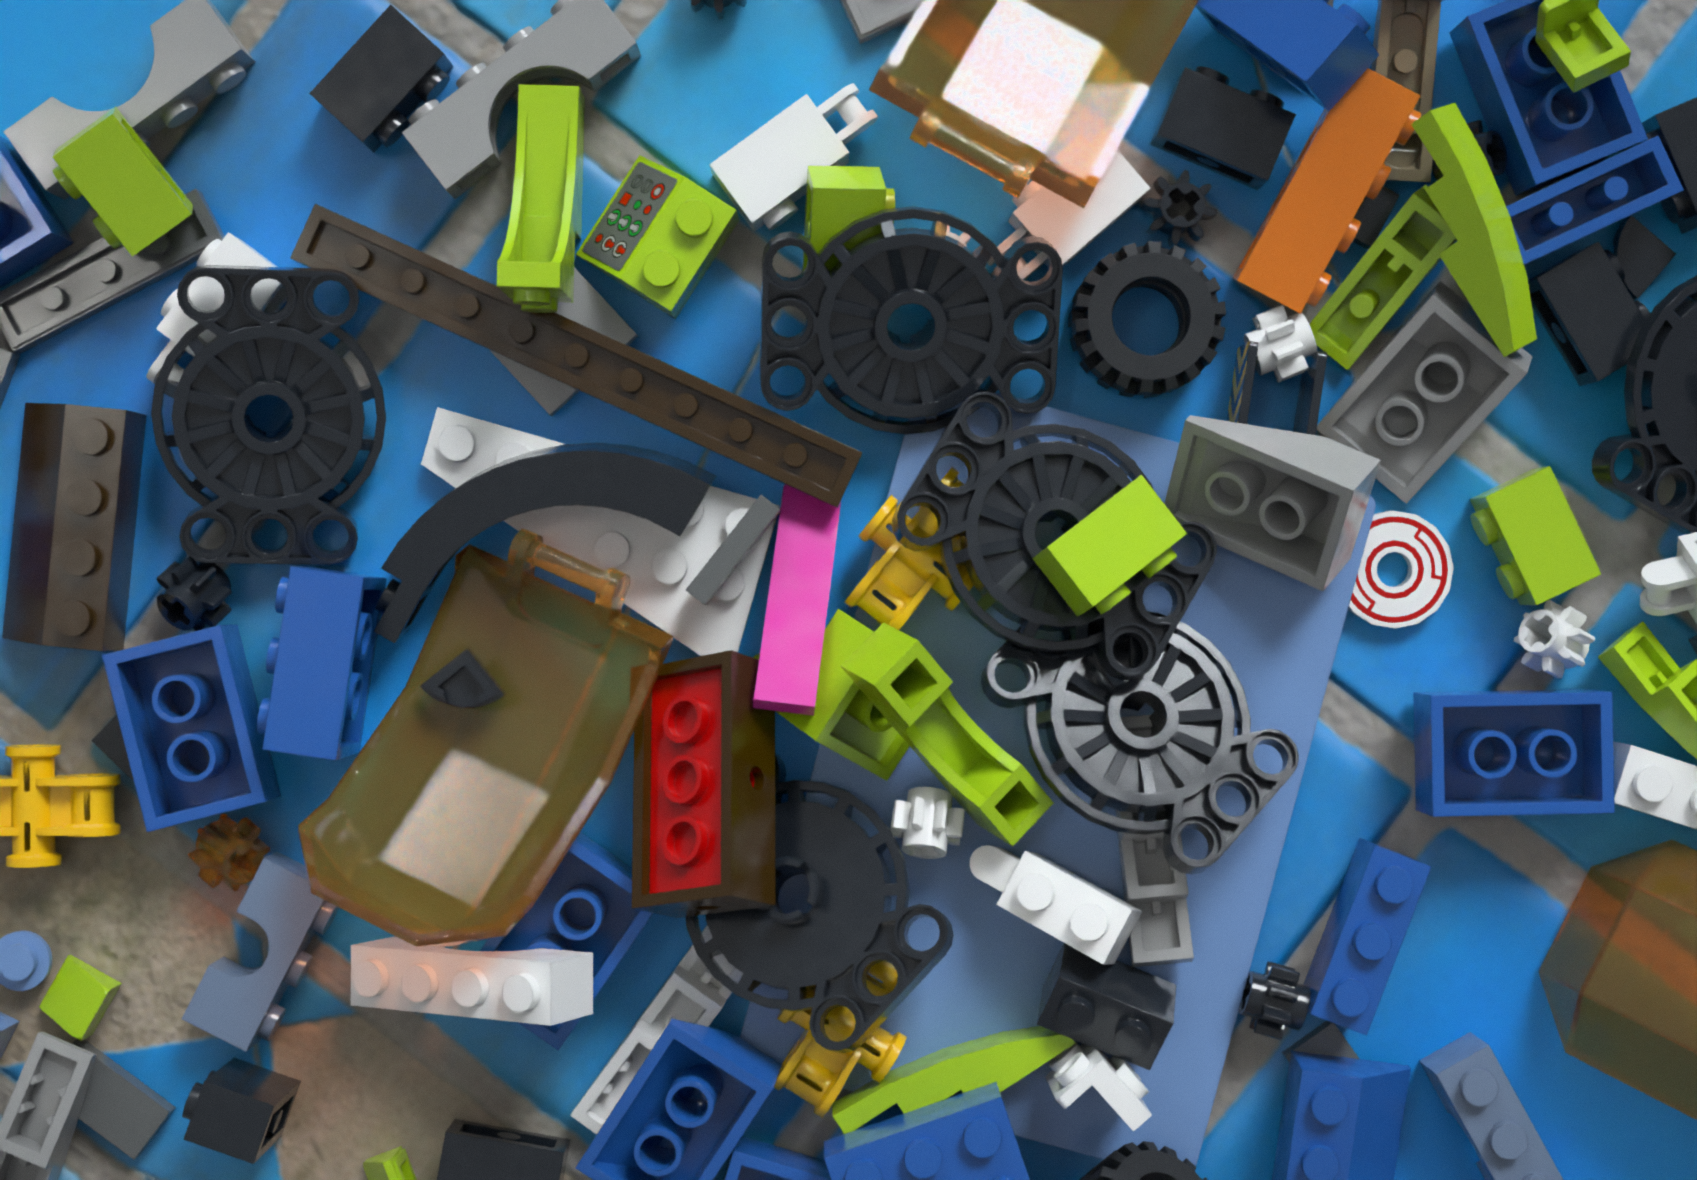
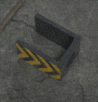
M1248 341L1237 349L1227 421L1247 424L1258 342ZM1320 351L1305 358L1309 370L1301 374L1293 432L1316 435L1327 361V352Z

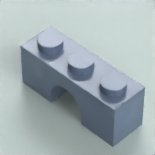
M278 851L264 857L236 911L257 922L265 931L269 950L264 964L260 967H246L224 956L210 964L182 1020L245 1052L257 1044L261 1038L270 1041L286 1013V1009L279 1006V1003L288 985L297 988L313 960V956L306 953V950L315 932L324 935L337 914L340 903L333 900V897L340 883Z
M1469 1032L1419 1060L1445 1109L1455 1118L1480 1159V1161L1476 1162V1165L1485 1180H1563L1487 1043Z

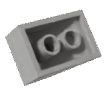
M1440 281L1401 324L1317 424L1316 430L1329 439L1380 459L1381 463L1376 479L1407 504L1528 373L1533 356L1521 348L1503 357L1472 306Z
M1190 415L1184 423L1164 504L1179 523L1195 521L1208 528L1212 532L1218 546L1324 591L1351 559L1381 460L1323 436Z

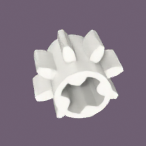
M1280 305L1257 314L1255 318H1252L1256 330L1244 334V342H1258L1255 370L1260 376L1274 371L1279 383L1309 370L1305 358L1317 352V345L1311 327L1302 312L1301 314L1296 313L1287 317L1284 306Z
M1551 600L1545 602L1544 609L1524 613V619L1519 627L1518 636L1514 637V642L1528 651L1521 660L1523 665L1537 672L1543 670L1557 679L1562 678L1564 669L1576 666L1583 667L1585 665L1584 659L1588 654L1590 643L1595 641L1594 636L1580 628L1586 621L1587 616L1571 606L1565 609Z
M915 787L908 791L907 802L895 800L890 830L895 838H903L901 850L905 854L918 858L937 859L946 856L948 844L960 845L965 810L962 808H952L953 796L951 793L939 788Z

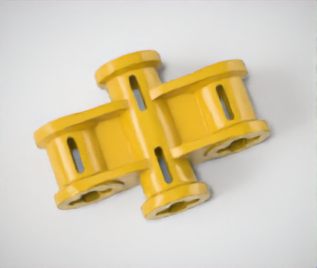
M953 467L941 479V482L949 487L964 485L958 479L959 472ZM891 495L858 536L864 542L872 540L886 552L879 561L877 560L844 603L850 608L857 605L880 624L884 622L900 630L931 588L946 599L944 606L950 611L955 609L960 600L953 592L948 577L933 565L934 562H937L943 567L940 545L927 551H912L900 544L895 535L886 528V525L892 526V518L898 504V499ZM920 506L919 511L913 518H910L907 514L905 516V524L914 536L928 538L936 533L938 527L937 518L929 508ZM960 536L952 539L953 552L961 550ZM965 565L957 566L965 587L970 591L974 585L970 580ZM872 591H878L892 602L896 608L891 610L876 598Z
M25 744L5 746V756L11 758V775H0V836H12V854L6 856V866L36 868L61 865L62 854L56 852V836L103 837L121 834V824L115 822V786L121 783V774L85 773L55 775V757L61 754V745Z
M884 961L879 962L868 971L866 984L871 994L884 996L893 991L898 979L897 971L893 964ZM816 989L808 990L805 999L813 998ZM841 1006L834 1008L828 1013L825 1018L824 1028L825 1033L831 1040L839 1042L851 1036L856 1023L852 1011L847 1007ZM812 1009L798 1012L781 1010L777 1017L779 1021L785 1024L791 1020L805 1030L782 1062L774 1088L779 1091L785 1087L814 1106V1113L823 1118L836 1100L857 1062L871 1071V1078L880 1083L898 1058L907 1036L900 1032L892 1035L879 1026L863 1045L856 1050L847 1053L833 1052L819 1045L811 1034L809 1022Z

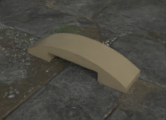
M1378 0L1373 46L1379 53V56L1371 64V70L1421 95L1414 109L1422 113V117L1432 110L1441 2L1445 0ZM1415 130L1404 146L1397 142L1393 145L1384 162L1385 165L1391 167L1387 180L1431 182L1433 158Z

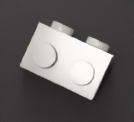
M1075 1041L1074 1045L1052 1058L1049 1062L1052 1071L1047 1074L1046 1080L1055 1100L1063 1109L1070 1106L1086 1090L1093 1086L1133 1132L1152 1116L1142 1100L1149 1093V1090L1141 1082L1142 1079L1125 1060L1116 1056H1112L1109 1059L1101 1050L1084 1043L1079 1046Z

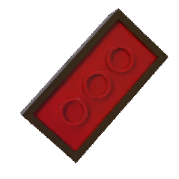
M729 650L635 669L632 909L681 918L776 906L775 711L753 708L759 664L758 659Z

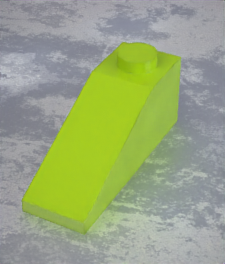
M1426 184L1411 195L1309 324L1316 345L1347 370L1352 367L1440 262L1441 257L1439 254L1457 241L1425 191L1429 187Z

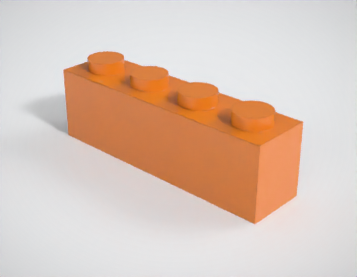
M1368 68L1330 111L1324 108L1233 278L1300 314L1306 303L1315 307L1330 283L1332 275L1325 272V269L1334 252L1337 250L1344 254L1361 226V221L1354 218L1365 196L1374 200L1390 174L1391 167L1385 165L1384 162L1393 145L1397 142L1404 146L1412 135L1414 128L1411 124L1418 120L1422 114L1414 109L1421 95Z

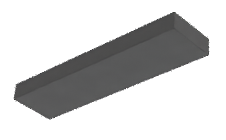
M194 189L185 194L193 204L192 215L133 257L123 245L114 249L104 238H101L1 291L0 327L13 352L21 354L198 261L202 252L215 239L222 241L225 236L202 192Z

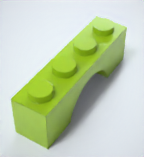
M883 622L841 665L843 670L977 825L1013 847L1054 804L1024 766L997 745L961 708L949 690V686L953 681L917 639Z

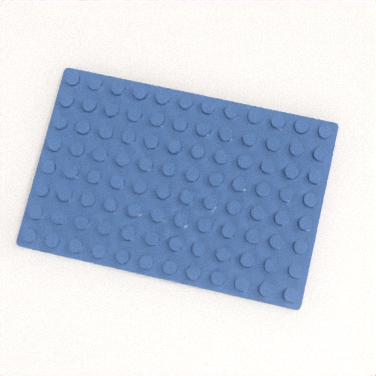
M995 393L996 395L1000 396V397L1004 400V398L1002 397L1001 394ZM963 400L962 402H960V403H959L958 405H956L955 407H952V408H950V409H947V410H945V411H942V412L937 413V415L939 416V415H942V414H944V413H947V412H950V411H952V410L957 409L958 407H960V406L962 405V403H963L965 400ZM980 407L967 417L968 427L975 435L990 437L996 434L998 420L990 409ZM1045 407L1038 412L1030 414L1016 412L1010 408L1013 431L1025 426L1059 424L1085 429L1111 441L1135 461L1152 484L1156 494L1163 503L1165 502L1179 447L1178 442L1050 407ZM925 417L909 418L908 421L924 420ZM946 427L931 432L904 434L887 499L891 495L898 499L897 507ZM1054 436L1037 437L1041 442L1062 441L1072 443L1070 439ZM1020 440L1013 442L1014 450L1022 448ZM1088 446L1089 449H1092V450H1094V451H1096V452H1098V453H1100V454L1106 456L1103 452L1098 451V450H1096V449H1094V448ZM945 456L938 460L936 474L940 481L950 468L953 467L959 472L958 479L964 484L966 483L968 470L963 461L954 456ZM1371 496L1351 559L1324 591L1217 545L1215 561L1180 622L1187 624L1210 640L1230 662L1245 692L1251 717L1250 733L1265 729H1275L1288 735L1296 744L1299 753L1298 766L1293 775L1215 863L1201 873L1186 874L1189 893L1186 900L1194 954L1192 962L1135 967L1176 984L1174 1024L1151 1069L1147 1070L1126 1061L1149 1090V1093L1142 1100L1152 1116L1133 1132L1093 1086L1086 1090L1070 1106L1063 1109L1055 1100L1046 1080L1047 1074L1052 1071V1068L1049 1066L1051 1060H1049L1000 1093L1015 1136L1100 1159H1105L1113 1151H1117L1123 1145L1131 1142L1136 1146L1143 1141L1154 1142L1158 1150L1166 1146L1176 1151L1179 1160L1184 1161L1187 1158L1195 1166L1197 1165L1375 512L1376 503ZM920 506L908 509L906 514L913 518L919 511ZM1057 517L1051 523L1037 522L1035 538L1042 550L1064 534L1061 530L1066 522L1064 519ZM886 525V528L893 533L892 526ZM1185 535L1172 545V549L1177 554L1175 559L1180 564L1196 566L1199 563L1201 548L1193 537ZM876 543L873 547L867 572L886 552ZM934 562V567L946 575L944 568L937 562ZM1159 585L1147 586L1142 596L1145 609L1148 612L1167 616L1172 608L1170 593ZM973 586L969 592L977 602L982 596L976 587ZM932 588L927 592L922 602L899 631L917 639L953 681L949 686V690L961 708L997 745L1024 766L1054 804L1013 847L977 825L966 811L960 845L948 844L945 857L925 859L910 856L901 850L903 838H896L906 861L910 889L908 907L923 904L937 909L952 924L954 936L952 946L947 954L880 1025L881 1028L892 1035L900 1032L907 1036L906 1042L890 1070L949 1046L1002 1031L1039 1026L1037 1025L1043 985L1064 942L996 905L1002 892L977 879L971 872L970 858L977 848L984 845L1000 847L1019 858L1022 857L1024 851L1038 853L1124 901L1118 831L1111 830L1082 817L1064 804L1043 780L1029 752L1024 728L1025 705L1014 708L999 707L992 703L983 693L981 685L982 672L991 657L1006 640L995 636L975 620L961 602L953 611L947 609L944 606L946 599ZM872 591V594L891 610L896 608L892 602L878 591ZM857 606L854 619L875 632L881 624ZM992 606L986 610L1001 625L1016 631L1021 626L1005 618ZM1037 630L1034 636L1037 639L1054 642L1065 641L1062 631L1049 632ZM1006 663L995 668L996 682L1005 691L1014 693L1022 691L1026 687L1025 674L1018 666ZM1046 701L1037 703L1036 713L1045 711ZM1145 703L1139 711L1127 708L1120 709V717L1151 715L1154 710ZM1234 728V736H1237V728ZM1038 729L1041 746L1052 765L1056 762V759L1049 747L1046 729ZM820 744L810 778L812 782H823L850 792L876 811L889 829L891 828L895 800L907 802L910 789L915 787H933L948 791L910 746L888 781ZM1266 744L1255 747L1253 758L1258 768L1268 774L1280 773L1283 761L1277 749ZM1065 774L1059 776L1075 795L1088 804L1090 803L1092 798L1076 788ZM1231 786L1219 787L1216 792V801L1221 811L1234 817L1243 815L1246 802L1242 793ZM807 792L805 797L806 802L819 803L833 809L839 800L820 793ZM953 797L952 808L963 809V807ZM1105 805L1101 810L1116 817V809ZM853 807L851 820L865 829L870 837L879 833L869 818ZM1183 829L1181 834L1183 854L1190 859H1204L1208 853V843L1205 836L1196 829ZM887 847L882 855L889 869L890 882L897 883L894 861ZM799 874L792 876L782 885L778 901L783 913L787 914L800 910L806 914L813 907L806 901L810 890L807 875ZM896 899L891 900L890 911L895 910ZM922 917L915 920L908 931V940L912 948L919 951L932 948L937 943L940 935L938 923L931 917ZM1128 937L1117 961L1132 966ZM761 983L752 991L766 998L787 1000L788 990L776 989L764 983ZM750 1001L740 1038L782 1064L805 1029L791 1020L785 1024L779 1021L777 1017L781 1010L769 1009ZM1103 1052L1109 1059L1113 1056L1111 1054ZM857 1062L842 1089L854 1091L874 1080L871 1078V1071ZM958 1091L951 1097L962 1094V1091Z

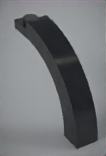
M565 444L534 450L506 459L476 474L441 498L417 519L398 541L381 569L402 581L400 583L392 579L378 600L375 610L383 615L374 632L396 643L408 632L435 582L461 547L485 529L507 518L528 511L554 506H595L623 511L647 519L680 537L716 476L676 457L654 450L621 444Z

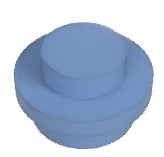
M21 930L9 933L0 939L1 985L10 990L25 991L38 986L47 978L52 968V952L47 942L41 936L31 931Z

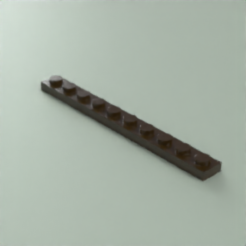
M314 205L290 257L295 262L308 268L343 271L352 277L358 286V290L836 508L839 507L862 456L861 451L555 312L538 313L522 311L521 305L514 304L496 285L320 205Z

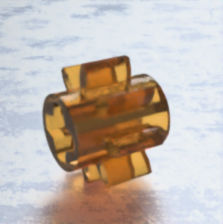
M223 813L218 821L211 822L204 828L197 830L196 850L188 853V857L201 868L198 876L211 888H215L223 881L235 892L239 890L240 885L253 880L264 858L263 855L270 852V847L258 838L261 829L250 819L244 817L237 824L228 815Z

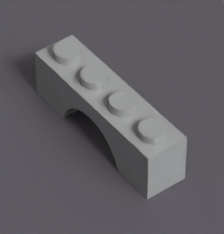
M185 0L150 25L154 43V60L149 77L135 96L117 107L147 147L150 146L148 139L166 126L168 128H176L190 120L198 111L197 104L215 91L221 94L237 86L246 76L245 69L255 63L252 56L210 0ZM50 97L3 132L44 189L65 200L70 195L61 186L52 171L59 166L52 158L55 150L111 109L84 111L70 107L56 98Z
M558 0L550 10V13L553 15L535 30L528 26L515 33L504 44L503 49L505 53L488 66L484 63L473 66L457 80L456 86L459 89L441 103L437 99L425 103L410 116L409 122L411 126L404 130L402 134L454 199H457L502 164L497 147L498 122L504 107L518 92L519 84L529 85L543 79L561 78L578 82L595 92L641 56L636 41L604 0Z

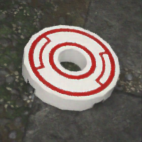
M1385 511L1374 514L1348 610L1369 624L1394 629L1418 624L1436 612L1450 591L1454 570L1449 545L1438 529L1416 514L1399 511ZM1392 552L1403 556L1408 565V573L1405 580L1394 587L1382 583L1377 573L1380 559L1387 553Z

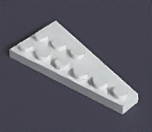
M437 407L421 465L457 488L476 474L506 459L534 450L565 444ZM710 486L680 537L647 519L627 512L595 506H554L528 511L503 520L700 656L729 650L739 651L776 523L775 519L708 605H704L688 593L686 588L757 500L755 498Z

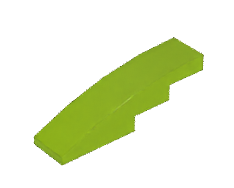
M1452 103L1428 111L1411 124L1444 175L1426 188L1425 191L1457 239L1456 243L1442 251L1439 256L1503 357H1506L1537 340L1528 278L1511 217L1488 161L1456 103Z
M1642 621L1624 632L1598 658L1638 705L1688 753L1697 759V659L1679 668Z
M1042 1026L1002 1031L949 1046L890 1070L880 1083L872 1080L832 1104V1116L842 1132L846 1134L855 1131L896 1103L904 1114L945 1100L960 1090L962 1093L994 1082H997L1001 1093L1074 1045L1075 1041Z

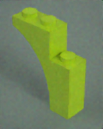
M518 85L517 144L513 196L506 240L502 253L497 260V287L514 304H520L522 311L538 313L558 312V302L573 303L575 239H581L585 114V97L579 86Z

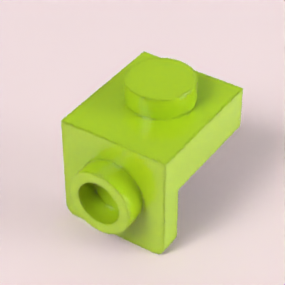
M1545 0L1539 5L1535 41L1573 93L1629 66L1631 50L1599 10V0Z

